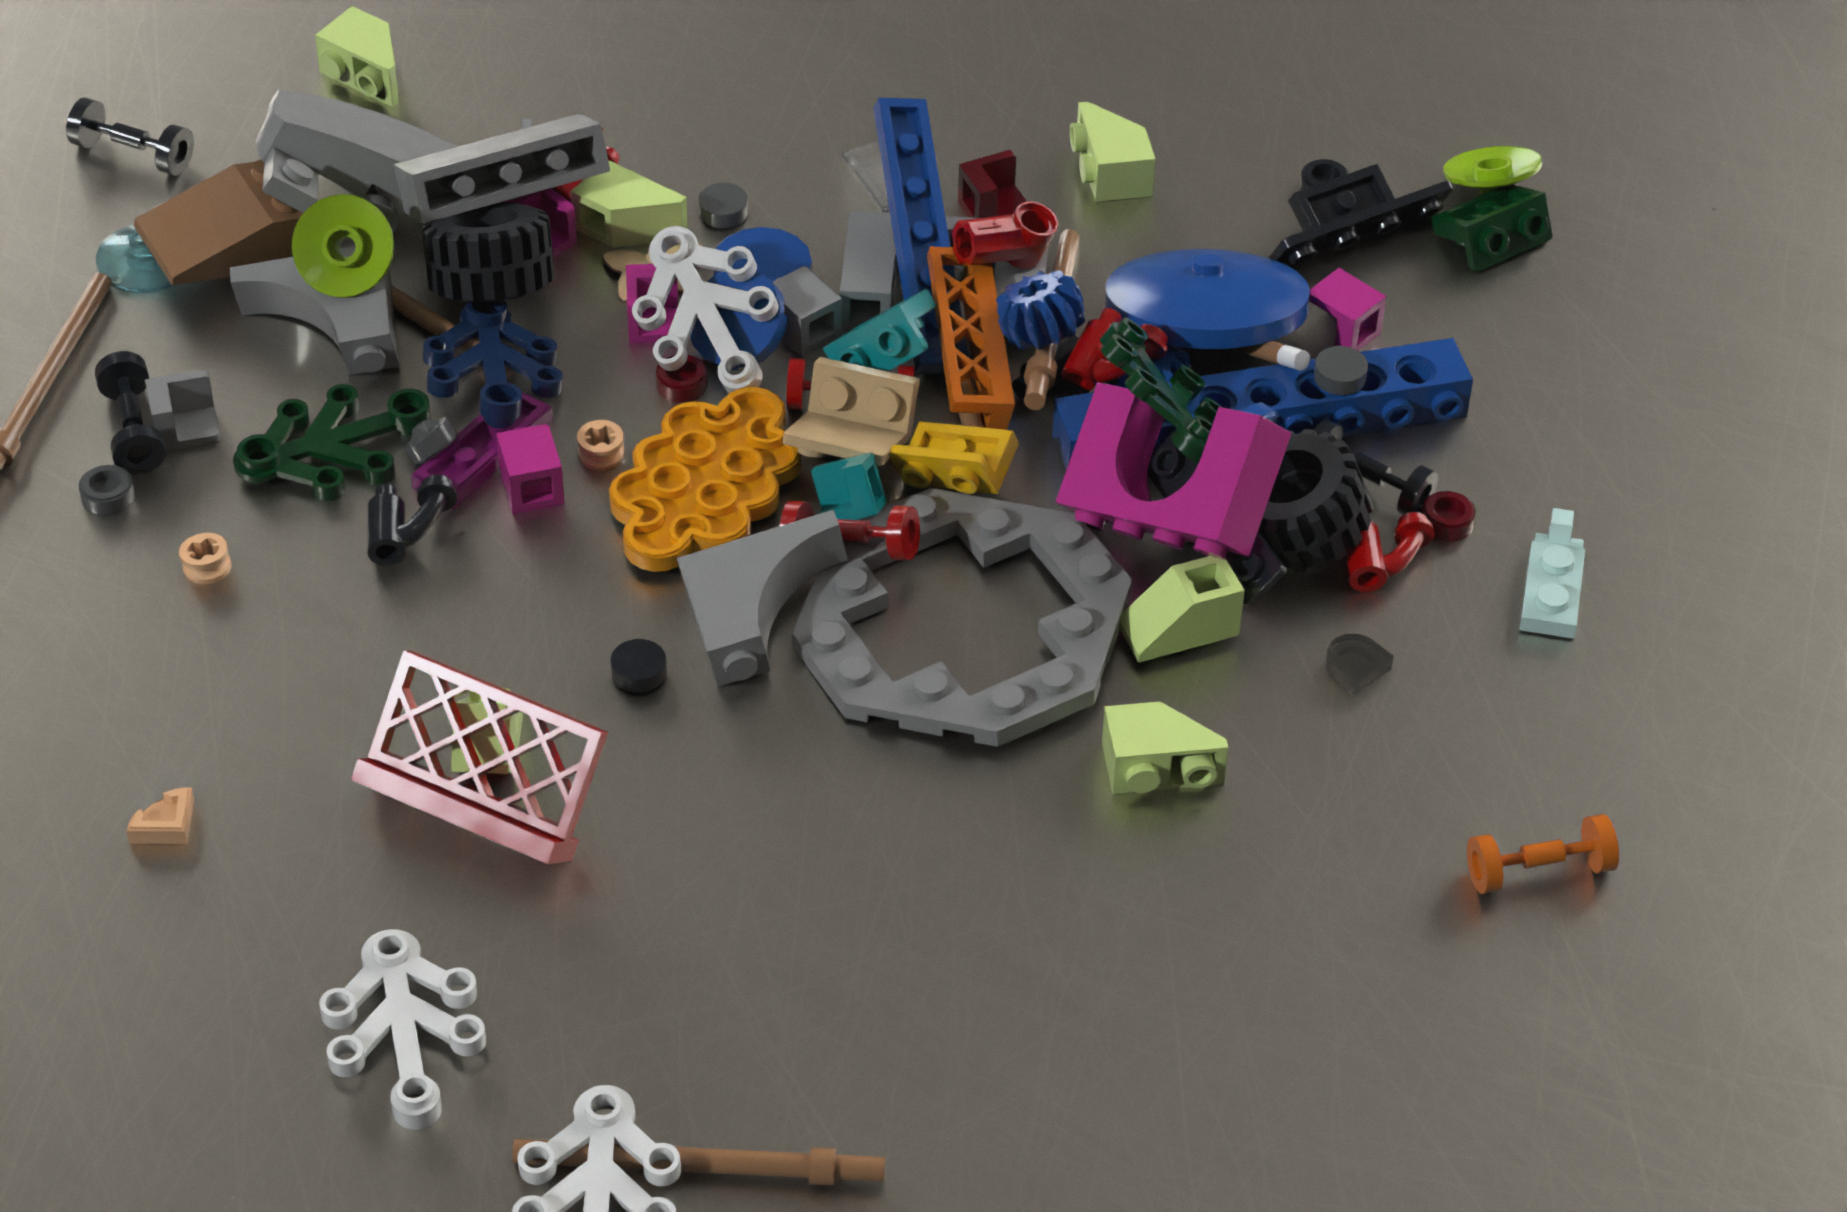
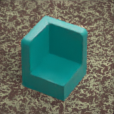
M873 452L816 465L811 471L822 508L818 514L834 510L837 519L858 520L877 515L887 503Z

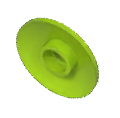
M1483 147L1452 157L1444 164L1443 171L1444 177L1450 182L1469 188L1480 189V193L1483 195L1494 189L1510 186L1533 176L1541 169L1542 158L1538 152L1525 147Z
M348 194L328 196L312 204L298 220L292 237V255L299 274L312 288L332 297H354L375 287L387 273L394 253L392 230L384 214L369 201ZM346 239H352L356 246L354 253L349 257H343L340 252V245Z

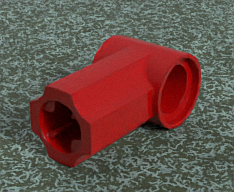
M1033 201L1021 203L1016 208L1014 214L960 220L957 221L952 230L953 253L960 264L976 265L1006 261L1020 269H1031L1036 267L1058 229V220L1051 209Z

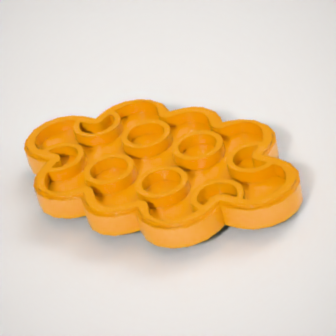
M746 387L730 392L717 406L700 401L679 404L665 413L661 422V434L647 437L635 446L632 452L633 468L620 473L613 479L609 488L611 513L616 520L625 525L623 529L624 554L630 563L640 569L653 572L671 570L679 566L677 561L679 557L750 536L751 522L769 517L776 511L779 504V486L792 481L798 475L801 468V454L797 452V447L782 443L786 426V411L784 402L777 394L768 389Z

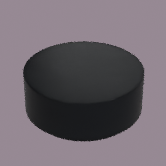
M1329 159L1314 160L1306 164L1301 171L1300 190L1349 174V172L1342 164Z
M632 639L621 643L612 652L610 660L611 675L615 684L621 689L633 693L648 692L660 686L665 680L667 674L666 654L657 643L646 639Z

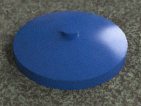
M1181 249L1146 255L1118 267L1106 281L1105 308H1112L1119 312L1122 317L1120 322L1123 318H1128L1139 326L1150 324L1160 328L1168 336L1166 345L1196 349L1239 348L1270 342L1298 329L1308 316L1310 289L1306 280L1297 271L1267 257L1233 250Z

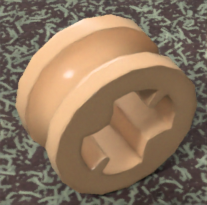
M594 420L581 426L577 432L578 459L580 463L594 471H606L620 465L625 455V447L623 445L624 433L621 427L609 420Z
M196 534L187 538L179 548L180 561L183 563V573L189 580L195 583H216L224 579L231 570L232 564L228 555L227 542L218 534Z

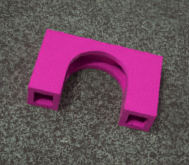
M1097 382L1055 503L1075 512V519L1084 522L1091 529L1102 531L1105 523L1113 525L1112 530L1114 532L1137 540H1142L1146 532L1153 534L1152 540L1179 550H1183L1185 542L1194 544L1193 549L1195 551L1221 560L1225 559L1227 552L1249 557L1292 433L1261 415L1218 407L1201 459L1191 478L1171 496L1152 501L1147 483L1148 467L1165 418L1146 402L1137 398L1128 388Z

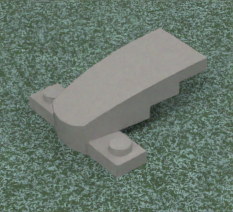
M280 89L277 90L269 103L267 117L256 139L257 152L264 162L262 191L302 213L317 201L319 174L360 198H363L371 185L374 184L401 199L394 164L458 147L425 130L367 108L311 94L284 92Z

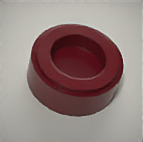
M688 355L686 363L675 371H667L659 364L656 368L657 391L668 401L676 403L691 402L699 399L707 390V367L697 357Z
M1440 491L1426 498L1423 503L1422 514L1433 524L1435 539L1455 542L1471 534L1474 527L1476 509L1472 501L1466 496L1453 491Z

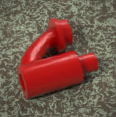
M1104 308L1098 319H1091L1087 322L1061 371V375L1067 383L1075 384L1082 390L1090 391L1094 389L1097 382H1109L1127 374L1112 364L1101 352L1103 346L1100 338L1113 322H1120L1122 317L1119 312L1112 308ZM1150 324L1141 325L1140 327L1148 335V339L1144 343L1146 347L1145 352L1149 358L1162 359L1168 350L1166 345L1168 336L1156 326Z
M1410 512L1402 515L1394 529V538L1398 546L1391 553L1383 555L1379 528L1371 521L1369 529L1361 531L1363 539L1356 547L1349 546L1346 549L1347 555L1345 559L1350 586L1359 592H1373L1383 587L1388 578L1399 574L1410 564L1420 548L1432 542L1435 535L1433 524L1422 513Z

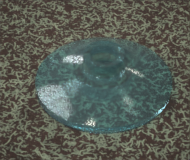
M134 224L113 232L99 246L96 253L98 273H104L111 279V286L134 293L155 292L172 286L136 231Z

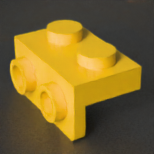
M919 421L909 446L893 444L890 450V459L904 484L915 488L937 487L955 489L965 494H973L975 492L998 494L1019 442L1013 430Z

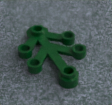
M1123 318L1120 323L1113 322L1100 338L1103 346L1101 352L1112 364L1129 375L1125 385L1130 392L1146 402L1176 427L1177 430L1171 436L1173 444L1183 455L1199 464L1218 407L1222 406L1206 397L1193 412L1195 416L1193 418L1186 405L1189 400H1194L1205 387L1203 379L1189 367L1181 365L1169 379L1172 385L1170 386L1145 352L1146 347L1144 343L1148 339L1146 332L1128 318Z
M338 384L331 387L326 394V403L311 425L308 405L304 401L299 399L285 400L277 407V417L265 434L248 436L238 444L237 451L233 456L234 470L240 478L249 482L262 483L280 477L313 486L314 495L323 501L336 500L345 493L342 470L330 465L319 468L297 460L307 457L318 458L362 470L364 479L369 484H387L395 477L393 456L384 450L368 451L350 446L349 444L395 430L403 436H412V429L423 420H431L429 398L420 390L402 389L389 397L387 412L338 427L336 426L341 419L352 417L359 410L358 392L355 387L348 384ZM308 428L302 438L286 442L290 434L300 433Z

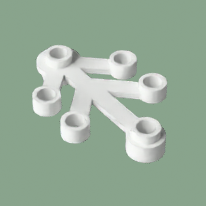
M672 226L663 229L655 235L649 247V257L652 264L656 267V271L647 295L638 298L632 307L633 317L642 329L648 331L656 330L666 320L664 305L676 277L684 290L668 335L658 339L653 347L655 359L667 371L680 369L687 361L686 347L698 317L721 359L717 373L725 390L730 393L746 387L759 388L763 374L758 362L752 354L746 351H739L716 307L746 313L758 322H765L772 319L778 311V302L773 292L765 286H757L749 291L705 282L701 280L695 268L727 272L728 276L734 281H747L755 274L757 269L752 253L743 246L733 247L727 252L700 246L694 233L685 227ZM681 244L680 249L676 253H666L670 247ZM736 260H748L743 268L732 269V265ZM763 298L769 299V303L765 308L760 310L753 308L758 300ZM647 308H657L656 313L652 317L642 318V314ZM672 347L678 348V352L674 357L670 359L663 358V354L667 349ZM745 364V368L740 374H729L733 367Z
M398 929L384 930L372 935L364 943L361 950L363 968L346 987L330 989L320 998L319 1006L323 1023L332 1029H344L356 1021L358 1016L357 1008L380 985H384L386 998L352 1035L336 1037L328 1044V1064L331 1072L339 1077L357 1075L365 1066V1058L392 1030L400 1078L391 1091L393 1117L402 1127L419 1130L431 1126L438 1120L442 1111L438 1085L424 1075L416 1026L449 1043L451 1049L456 1054L473 1056L481 1052L486 1045L485 1025L475 1015L465 1014L455 1018L410 994L408 980H412L441 994L442 1001L450 1008H466L473 1004L477 998L476 978L470 970L456 967L446 971L421 957L420 944L412 934ZM456 985L467 986L462 991L450 990V988ZM338 1005H343L347 1007L346 1009L339 1012H334L330 1010L331 1008ZM465 1032H472L476 1034L474 1037L468 1039L458 1037L460 1034ZM344 1053L355 1054L352 1058L346 1060L337 1058ZM412 1095H422L417 1098H410Z
M600 1085L588 1089L580 1095L574 1105L575 1121L547 1143L542 1141L527 1143L518 1153L517 1160L522 1179L529 1184L541 1185L554 1177L558 1164L589 1143L588 1160L543 1196L529 1195L519 1199L514 1204L512 1212H565L583 1197V1212H609L611 1196L627 1212H676L675 1205L669 1199L664 1197L652 1198L613 1161L615 1143H617L643 1165L645 1178L653 1185H671L681 1174V1161L678 1150L668 1143H655L634 1124L636 1117L634 1102L630 1095L619 1087ZM601 1109L613 1110L611 1113L607 1115H598L595 1113L596 1111ZM536 1158L547 1160V1163L539 1168H532L527 1165L529 1161ZM658 1160H668L672 1163L666 1169L660 1170L652 1167V1164Z

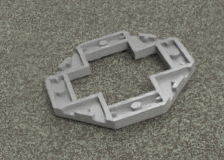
M929 488L883 507L875 516L858 520H868L871 526L886 527L889 513L894 506H913L916 508L920 520V541L917 552L958 535L983 568L1031 548L1075 601V604L1038 619V635L1057 658L970 696L942 661L893 682L849 625L889 608L888 591L872 572L877 568L896 561L890 558L887 551L886 538L871 537L869 542L843 541L848 561L834 565L816 575L792 631L793 649L845 718L868 722L870 716L898 720L900 729L943 736L945 730L974 735L975 743L998 747L1095 704L1105 664L1109 663L1119 634V624L1123 612L1128 608L1132 596V578L1084 522L1075 519V513Z

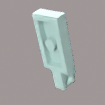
M1553 508L1548 534L1535 533L1534 541L1531 542L1519 630L1574 639L1585 558L1584 540L1571 538L1574 511Z

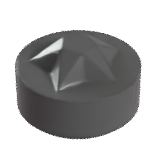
M446 417L437 421L423 420L412 429V438L404 446V450L415 464H422L448 447L456 439L457 431Z

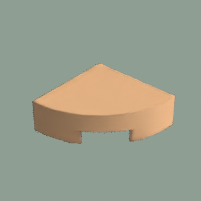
M192 787L169 790L163 793V799L153 803L143 811L139 809L135 812L127 827L129 844H187L194 806Z

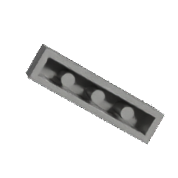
M580 113L394 164L404 213L422 224L610 172L601 123Z

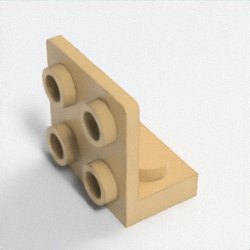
M820 357L814 362L808 412L784 432L782 443L797 447L798 453L814 458L826 457L828 454L849 458L873 452L877 467L882 466L890 459L892 445H904L912 436L920 378Z

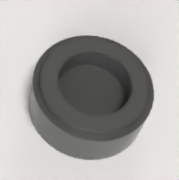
M712 184L703 189L699 195V216L703 222L712 227L731 228L739 225L747 218V193L735 184Z
M1333 346L1326 348L1316 357L1314 380L1321 389L1331 394L1349 395L1356 393L1365 385L1368 369L1367 360L1362 353L1350 347Z
M97 466L87 471L79 481L82 505L93 514L102 516L114 515L127 509L134 501L135 491L132 476L126 469L120 466Z

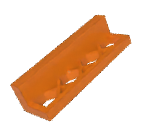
M930 246L927 261L933 300L937 305L935 313L950 411L953 413H981L984 428L1007 430L1015 407L1004 335L998 323L997 292L992 263L960 264L953 253V247ZM943 265L964 266L960 282L943 271ZM957 299L963 302L966 320L949 309V306ZM964 337L969 340L972 359L955 348V345ZM969 377L975 379L978 395H963L961 384Z

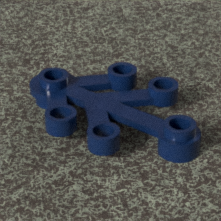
M504 300L495 302H466V306L460 313L459 324L439 336L428 337L423 343V361L428 366H431L427 375V391L435 397L448 398L457 394L459 379L482 365L485 385L480 390L479 412L484 417V422L491 427H510L521 414L522 391L516 385L507 382L505 366L530 379L531 391L536 396L553 398L562 392L563 373L558 368L553 367L557 358V343L549 337L538 336L511 322V313L507 309V303ZM500 337L526 349V355L501 343ZM472 338H478V344L454 358V349Z

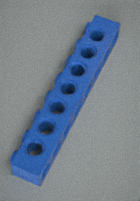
M1454 338L1360 352L1368 363L1367 376L1363 388L1353 394L1335 395L1321 389L1314 380L1316 359H1310L1309 365L1302 371L1277 364L1200 376L1205 382V387L1194 400L1188 401L1186 408L1194 418L1193 412L1206 397L1214 400L1223 408L1242 411L1247 406L1261 402L1280 413L1278 415L1285 419L1287 430L1293 431L1294 434H1301L1304 429L1314 430L1322 420L1328 419L1342 426L1343 436L1467 417L1473 377ZM1093 393L1054 398L1052 437L1065 472ZM1164 419L1153 452L1174 430H1177L1166 419Z

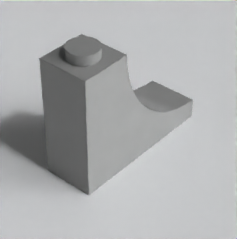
M356 246L340 248L342 256H351ZM293 257L230 267V281L242 316L252 314L284 315L306 321L318 327L331 337L340 348L349 375L372 373L383 369L400 367L392 281L389 269L382 280L369 291L354 297L339 298L325 295L307 284L299 274Z
M834 510L677 558L717 686L720 687L736 681L746 680L752 676L771 671L767 652L768 638L771 626L783 604L810 578L834 565L848 561Z

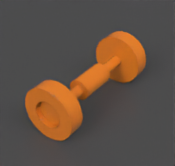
M1606 814L1587 816L1582 821V841L1564 844L1561 839L1534 843L1520 846V850L1517 853L1505 855L1500 854L1498 845L1492 835L1485 834L1470 837L1467 843V862L1471 879L1480 894L1497 892L1503 886V867L1522 863V866L1527 869L1565 862L1566 855L1583 852L1594 873L1614 871L1619 863V845L1615 828Z

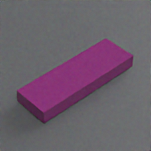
M522 392L521 414L512 426L507 428L491 427L484 422V417L479 414L456 435V439L448 447L426 461L411 475L412 488L418 490L422 481L431 475L448 477L457 489V502L451 508L454 510L499 470L496 433L543 424L549 425L553 421L552 407Z

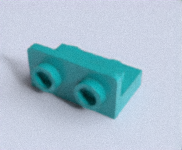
M925 288L851 329L823 347V350L828 359L889 371L928 349V344L919 330L925 326L921 316L937 305L928 289Z

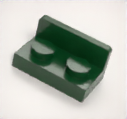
M1514 184L1494 189L1431 217L1436 236L1454 240L1456 244L1465 246L1469 269L1474 271H1481L1551 240L1553 236L1546 193Z

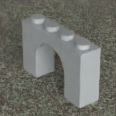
M849 211L840 285L842 329H853L893 307L894 294L901 281L890 213ZM945 216L950 247H953L952 230L957 221L977 218ZM1048 247L1040 262L1031 269H1020L1006 261L992 262L997 298L1006 292V286L1022 281L1023 276H1035L1039 271H1044L1046 274ZM954 265V268L963 270L964 266Z

